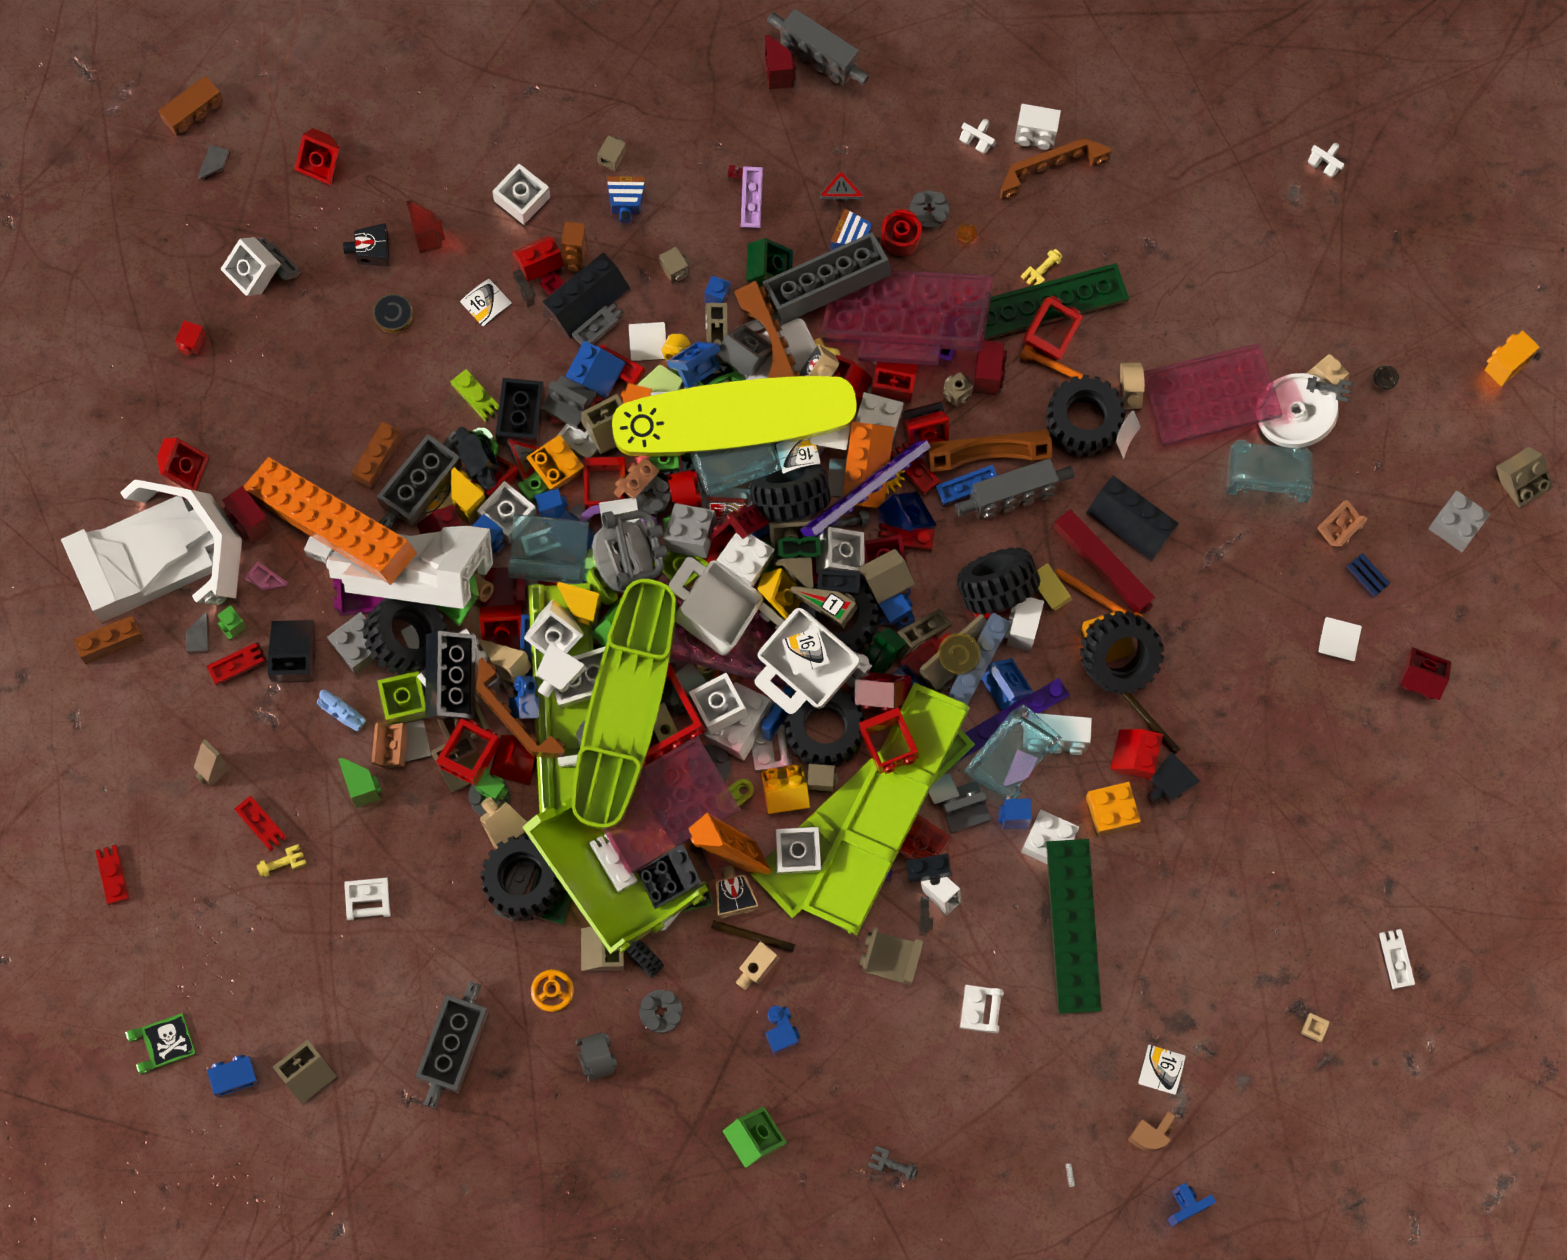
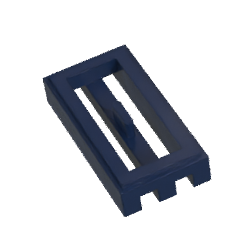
M1363 553L1346 567L1373 597L1390 585V582ZM1355 565L1377 587V590H1375L1370 585V583L1359 573V571L1354 567Z

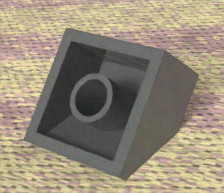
M744 324L726 334L719 347L721 351L717 353L724 362L734 366L740 374L749 377L756 373L771 356L772 344Z

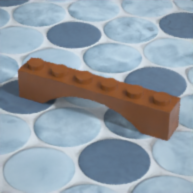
M755 280L735 290L734 292L741 309L748 316L761 322L770 336L773 357L769 378L801 376L800 372L795 370V358L792 353H788V341L780 333L782 330L781 324L773 316L775 309L771 302L768 303L766 299L769 295L764 285L760 286Z
M1048 430L932 442L929 443L930 448L927 450V462L930 471L935 472L951 470L962 464L987 458L1006 457L1032 461L1051 459L1052 440Z

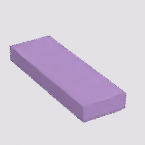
M743 166L741 227L761 228L763 167Z

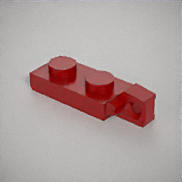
M946 633L940 639L937 636L931 637L900 661V666L907 664L919 675L920 668L940 651L944 642L951 638L950 634Z

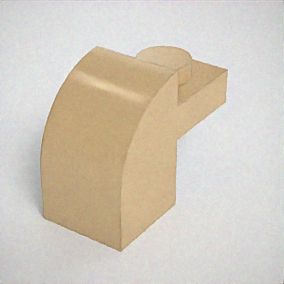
M1121 363L1120 384L1124 400L1123 407L1125 409H1143L1144 371L1142 364Z

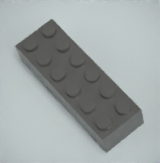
M873 232L769 278L763 281V284L768 292V299L773 305L781 323L784 324L892 275L888 258Z

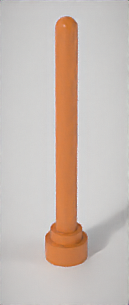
M1026 343L1020 355L1021 359L1025 361H1032L1033 359L1069 377L1078 376L1079 379H1082L1084 374L1037 353V350L1033 349L1034 346Z
M1059 568L1054 571L1057 577L1113 612L1123 609L1125 614L1128 611ZM1133 612L1135 615H1139L1143 618V615L1139 612Z

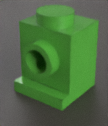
M662 456L650 457V462L659 469V472L680 471L679 456H667L668 460L666 462L660 461Z
M537 472L522 483L517 484L520 494L532 504L536 503L535 495L550 491ZM535 483L539 484L537 487H532Z
M231 605L217 615L220 619L218 626L229 640L247 628Z
M487 768L477 785L474 786L475 790L487 798L492 797L496 804L500 799L503 800L509 792V789L503 784L504 781L496 775L492 777L490 770Z

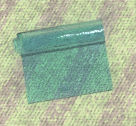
M514 514L508 577L583 584L584 581H587L586 577L589 569H585L589 522Z

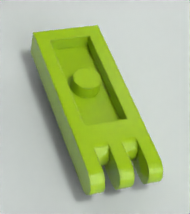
M467 369L450 381L451 385L485 422L489 420L485 414L486 411L492 417L495 415V412L491 407H494L496 411L499 410L498 403Z

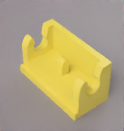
M1048 563L1037 570L1041 580L1038 590L1052 610L1056 611L1072 601L1070 594Z

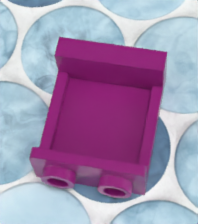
M333 578L334 590H337V597H334V609H338L340 616L357 615L360 612L363 615L369 614L371 610L385 599L383 597L345 592L342 579Z

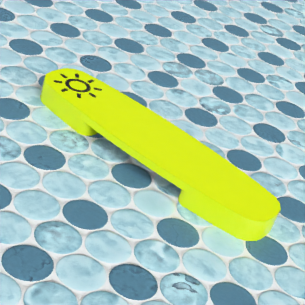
M830 376L762 378L704 385L648 396L622 404L616 409L612 418L613 437L616 446L622 453L628 456L646 457L681 456L691 452L743 448L786 440L800 441L847 428L852 423L856 414V397L852 385L847 380L841 377Z

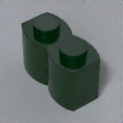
M808 536L800 540L794 537H785L778 540L779 557L782 559L798 558L799 556L814 559L821 555L820 539L817 537Z

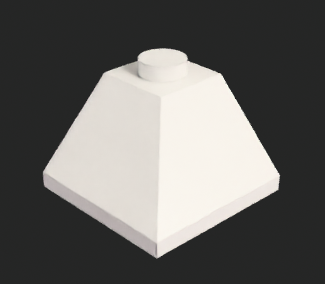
M552 599L540 612L524 636V639L543 654L546 653L550 643L567 653L584 633L570 612Z

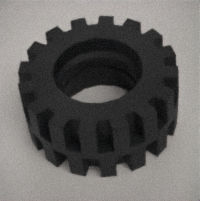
M641 940L635 941L625 951L629 958L650 978H653L664 967L663 962Z

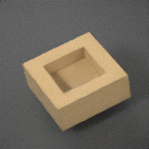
M1309 1013L1301 1034L1321 1043L1330 1021Z

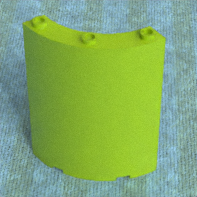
M635 788L623 820L613 828L598 829L581 823L573 813L571 807L572 797L563 802V807L558 810L553 807L537 814L522 827L610 954L616 951L622 953L631 946L630 944L652 931L654 933L659 932L665 927V922L692 903L696 905L704 899L703 895L709 891L706 885H703L672 902L654 909L637 870L676 848L677 844L637 788ZM607 833H610L637 879L636 884L620 892L616 891L590 846V842L595 840L600 847L597 838L601 836L607 843L604 837Z

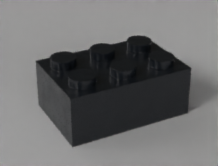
M502 379L495 433L498 444H507L508 439H514L538 446L542 417L541 407L543 406L545 393L543 381Z

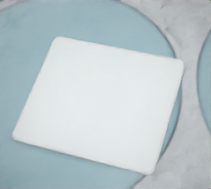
M949 773L943 775L929 790L934 804L960 796Z

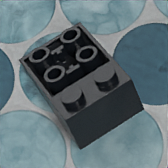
M314 620L272 621L268 649V677L271 682L313 681Z
M692 841L682 843L637 870L654 909L672 902L715 879L701 847H696Z

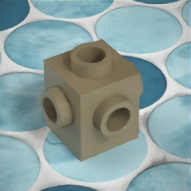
M961 372L957 375L952 374L945 380L943 394L949 402L957 407L972 397L973 383L969 377H964Z

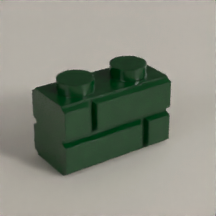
M886 628L882 632L880 630L877 631L871 639L873 644H869L862 653L867 656L869 663L872 665L870 672L886 673L906 645V641L897 636L890 628Z

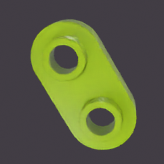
M594 566L586 572V581L590 583L594 592L600 594L602 604L612 605L618 599L617 592L605 584L597 567Z
M747 779L736 781L718 795L716 799L717 809L723 814L734 812L752 798L754 794L753 784ZM740 789H747V793L741 794L739 792ZM729 801L731 804L730 806L725 807L723 806V802Z

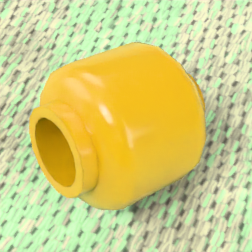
M683 334L669 335L661 349L665 360L667 361L691 346V343Z

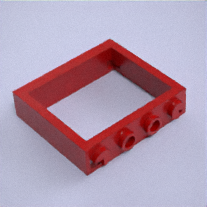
M670 664L668 665L666 682L671 680L693 724L648 749L642 770H645L647 765L654 761L663 760L666 754L682 749L684 744L691 740L699 739L698 736L707 732L674 668Z

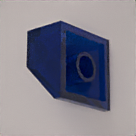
M918 491L893 494L878 507L882 519L887 525L916 531L937 526Z

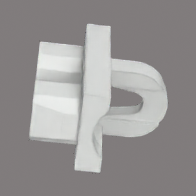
M983 119L978 129L965 122L961 127L963 131L959 140L966 145H970L973 138L976 137L980 141L975 149L985 155L990 147H994L997 143L995 139L985 134L990 125L988 119Z
M1334 143L1328 152L1314 145L1311 149L1312 154L1308 164L1317 168L1322 160L1325 161L1328 165L1323 173L1333 178L1338 171L1341 172L1344 168V163L1334 158L1339 149V144Z

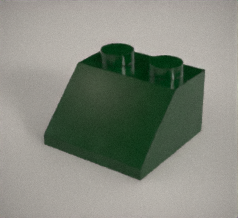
M767 238L749 243L746 281L751 283L756 280L762 286L764 285L763 281L792 269L793 250Z

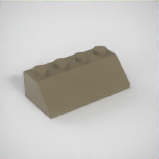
M980 614L956 636L968 637L976 643L987 620ZM938 651L920 668L919 677L931 690L944 694L951 687L949 684L956 680L959 674L951 673L944 668L940 661V651Z

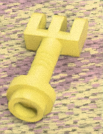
M1056 249L1050 250L1047 253L1049 258L1040 267L1034 270L1030 266L1021 275V278L1025 280L1030 275L1031 277L1026 282L1029 285L1035 280L1037 282L1034 285L1044 283L1045 279L1042 275L1054 263L1059 264L1063 258L1061 253Z
M300 845L286 848L287 856L279 860L277 859L269 863H265L264 860L260 861V864L256 865L260 877L270 876L269 871L291 864L293 870L307 865L306 860L296 861L304 857L302 852L293 853L301 849Z

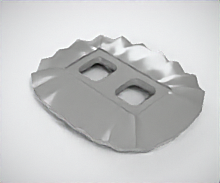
M623 521L622 525L628 552L634 565L633 574L653 571L655 568L654 561L644 533L633 522ZM602 527L594 535L592 543L596 566L608 587L614 591L625 592V590H619L616 583V574L622 573L619 565L622 559L621 554H616L612 546L613 542L617 541L615 528L605 529V527Z

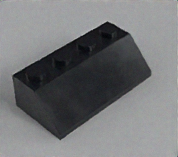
M603 252L543 300V310L570 339L572 338V333L604 306L609 308L630 291L631 288L618 267Z
M1114 475L1100 490L1086 512L1087 515L1151 562L1176 532L1179 525L1177 521Z
M444 631L426 634V719H475L476 635Z

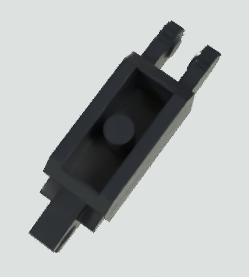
M460 427L456 431V437L459 441V444L456 445L459 452L458 456H460V460L467 468V475L472 480H477L483 489L489 491L497 484L495 473L498 472L500 465L487 440L475 435L470 430H466L464 427Z

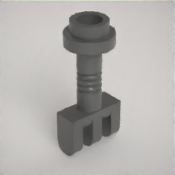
M1313 376V378H1308L1306 389L1314 393L1315 389L1337 393L1336 400L1350 402L1351 398L1343 396V393L1352 394V390L1346 389L1345 385L1353 386L1354 382L1340 379L1339 385H1331L1319 382L1317 377Z
M859 510L857 512L858 515L839 519L836 524L827 527L841 528L858 523L863 527L866 526V523H870L869 514L867 511Z
M875 1146L874 1150L882 1155L880 1157L872 1154L871 1159L878 1161V1165L869 1162L868 1167L882 1172L884 1166L906 1174L905 1179L907 1180L915 1179L919 1168L911 1162L909 1166L898 1163L888 1158L889 1150Z

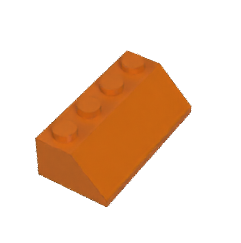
M852 421L842 497L890 462L895 427ZM887 482L882 484L883 487L879 491L870 493L866 501L856 505L884 508Z
M706 813L688 828L692 835L691 841L696 847L704 848L709 854L718 856L721 861L729 862L734 868L738 867L745 872L770 874L772 872L756 840L711 814Z

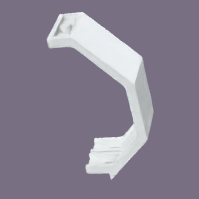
M134 480L120 492L124 499L144 503L157 492L185 497L213 535L215 541L212 577L192 597L196 603L213 605L223 603L227 597L236 598L242 538L211 494L141 480Z

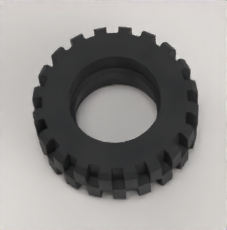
M1083 375L1082 379L1075 376L1071 377L1070 382L1065 380L1061 383L1060 388L1057 387L1054 390L1046 412V427L1050 429L1049 435L1051 439L1056 438L1055 444L1059 448L1064 446L1066 448L1065 452L1069 454L1071 451L1077 452L1076 456L1081 457L1083 453H1087V456L1090 457L1094 456L1096 451L1098 454L1105 452L1106 447L1111 448L1115 440H1117L1119 431L1125 421L1126 409L1123 407V398H1118L1119 391L1116 388H1110L1111 383L1107 380L1103 383L1100 381L1101 378L1097 376L1094 379L1089 378V375ZM1075 403H1091L1102 412L1104 423L1096 429H1080L1068 419L1067 409Z
M819 464L800 467L786 473H782L781 466L772 467L755 475L749 484L752 504H756L769 522L793 521L794 519L812 516L826 508L831 500L827 473Z
M1013 547L1000 549L996 552L987 553L985 556H980L976 558L977 560L968 563V566L963 567L957 577V585L966 608L975 614H993L997 611L1001 612L1007 608L1015 607L1017 604L1023 603L1027 598L1033 596L1034 592H1037L1041 581L1032 555L1027 550L1019 547L1015 549Z
M860 583V594H849L856 599L855 603L858 607L857 622L846 632L832 633L853 652L856 650L861 652L865 649L864 645L866 643L870 644L872 642L871 639L878 630L877 624L880 618L873 594L865 584ZM813 584L812 589H817V585ZM804 602L799 604V608L806 610L820 622V613Z
M390 598L383 599L371 610L364 623V628L366 629L363 631V638L367 639L364 644L366 649L371 651L370 657L378 661L377 665L381 668H388L387 672L392 674L396 671L398 675L416 671L422 672L426 669V634L436 631H447V625L442 621L444 619L442 613H438L436 610L438 607L425 603ZM392 619L404 620L414 627L419 637L418 649L408 648L395 638L391 627Z
M1115 611L1114 615L1107 613L1103 615L1104 619L1100 620L1098 618L1095 620V625L1092 628L1088 627L1086 630L1087 637L1082 638L1081 644L1084 646V648H1080L1082 666L1086 669L1085 672L1100 688L1109 693L1115 692L1117 695H1123L1124 691H1126L1128 694L1135 693L1137 688L1141 691L1146 688L1145 684L1147 682H1153L1154 674H1159L1161 670L1159 664L1164 661V656L1161 654L1164 652V645L1161 643L1162 639L1156 632V629L1144 618L1135 615L1133 612L1127 611L1124 614L1122 611ZM1125 637L1136 638L1138 648L1132 661L1120 668H1109L1106 664V657L1110 647L1119 639Z
M840 688L823 708H815L806 700L795 713H787L785 735L788 746L792 748V753L796 757H801V761L805 764L810 762L817 765H835L838 767L842 765L843 761L846 760L848 762L851 760L853 754H857L863 742L859 723L865 721L864 712L861 711V705L855 704L854 696L850 692L845 694L844 689ZM816 711H832L843 719L845 724L844 733L839 740L832 743L816 742L806 733L805 723L807 718Z
M520 835L519 839L512 836L508 838L506 843H503V841L497 844L498 848L495 851L493 849L489 851V860L484 859L482 866L485 870H482L480 878L483 880L481 887L488 901L502 915L507 918L512 917L517 921H521L522 918L526 921H531L535 915L541 918L545 916L544 911L547 909L551 912L555 908L552 904L555 901L559 902L561 900L560 891H565V888L527 835ZM523 861L538 863L542 869V876L537 887L525 895L510 894L505 887L506 876L510 869Z

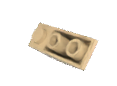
M478 640L481 649L486 652L489 660L495 665L496 671L502 680L515 683L517 676H524L532 668L529 657L523 650L502 646L491 641Z

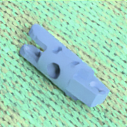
M321 690L319 693L320 698L317 700L319 707L356 731H359L365 725L366 719L353 707L330 691Z

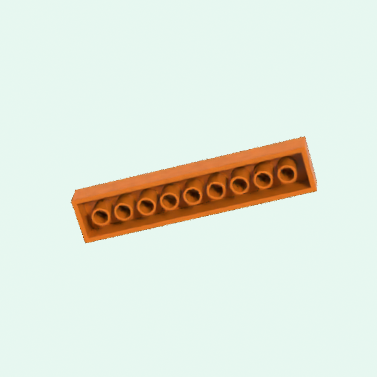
M270 457L264 461L243 486L257 504L389 585L396 580L417 554L405 538Z

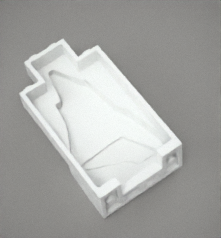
M175 496L104 529L86 532L83 529L61 539L89 604L101 623L212 574L214 537L196 511L192 510L189 501L183 500L182 496Z
M457 526L443 527L440 532L413 536L398 534L408 540L417 554L391 585L336 551L328 557L326 564L327 569H329L330 578L342 579L345 592L464 609L471 598L469 579L476 569L478 574L486 575L493 565L490 529Z

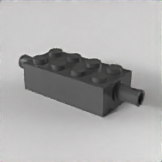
M794 8L786 20L775 12H772L768 17L767 23L780 30V44L795 53L801 61L813 65L818 72L827 74L833 82L844 86L850 77L861 83V85H865L868 81L870 74L858 68L859 50Z
M452 431L443 444L427 434L377 495L379 505L388 511L379 523L390 529L398 519L413 527L451 480V470L454 467L457 470L461 468L460 456L453 452L456 445L459 444L456 431Z
M1047 459L974 483L970 500L956 503L955 509L958 516L975 511L978 520L982 518L990 519L996 516L997 513H1008L1013 511L1015 507L1021 505L1026 507L1033 504L1036 500L1052 498L1058 483L1073 479L1075 474L1071 466L1055 471L1051 459Z
M468 982L463 999L446 995L415 1076L418 1081L427 1083L430 1086L423 1103L427 1107L437 1108L442 1091L447 1090L459 1094L489 1014L487 1008L475 1004L482 987L478 983Z

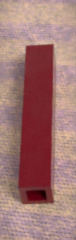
M1071 509L1055 521L1053 528L1133 612L1137 611L1140 614L1142 612L1146 614L1153 608L1154 605L1152 603L1155 596Z

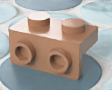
M645 457L639 464L635 461L628 469L630 472L628 476L622 475L615 483L617 488L613 493L618 498L626 493L632 499H635L659 473V469Z
M1344 500L1317 529L1331 546L1342 547L1349 543L1350 537L1354 533L1359 532L1364 527V523L1368 518L1360 516L1350 502Z
M375 724L372 764L383 768L405 766L407 724Z

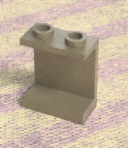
M874 927L873 932H868L865 942V945L869 946L867 954L862 953L859 965L863 966L862 972L911 986L924 941L915 939V942L901 939L877 932L878 928Z

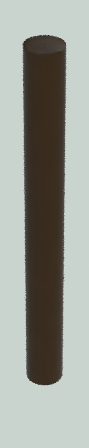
M1124 691V694L1121 696L1154 732L1163 734L1162 741L1174 755L1178 753L1181 749L1132 694Z
M713 920L711 926L713 929L752 941H761L763 944L792 953L795 948V944Z

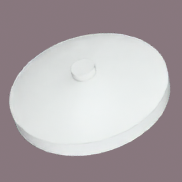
M1296 373L1280 377L1269 384L1258 399L1256 417L1260 430L1270 441L1283 447L1302 448L1313 445L1325 438L1337 422L1339 406L1336 394L1315 389L1314 393L1307 390L1308 378H1313L1314 376L1311 374ZM1317 377V381L1327 383L1323 379Z

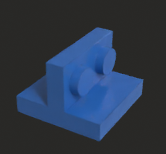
M697 341L666 362L669 368L678 370L685 387L690 388L721 368L715 356L721 350L716 343Z
M1013 658L992 662L988 665L989 670L982 677V681L1002 711L1020 699L1034 693Z
M1184 1183L1172 1191L1182 1210L1168 1218L1171 1227L1209 1208L1216 1201L1213 1195H1210L1196 1202L1195 1198H1197L1194 1189L1192 1186L1188 1187Z

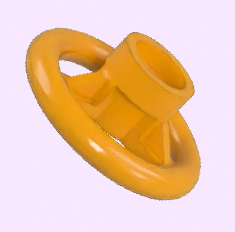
M556 969L541 972L534 979L531 986V996L534 1003L540 1009L548 1012L564 1009L571 1002L574 995V986L570 977ZM555 976L565 981L567 993L561 991L560 984L555 980ZM548 977V981L543 985L544 992L538 996L537 989L542 979ZM550 987H555L556 991L554 993L548 992V989ZM557 996L563 999L557 1005L543 1003L548 997L554 998Z

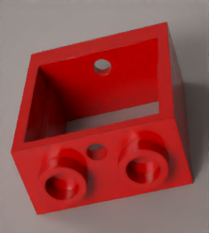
M1054 296L1051 298L1047 297L1043 301L1022 342L1034 346L1035 349L1056 361L1060 360L1083 316L1079 314L1080 311L1078 309L1062 305L1060 299ZM1049 306L1074 319L1059 349L1034 335Z
M625 457L584 458L585 510L599 505L600 502H607L590 501V472H620V478L622 475L626 477ZM626 493L621 496V499H626Z
M899 707L859 723L860 732L879 774L884 772L885 774L891 773L897 769L896 767L911 765L919 758L918 749ZM898 724L910 752L882 763L870 738V734Z
M461 718L436 760L438 767L476 786L501 744L497 736L498 734L489 728L486 730L480 728L479 724L471 719L466 721ZM465 729L489 741L473 770L448 759Z

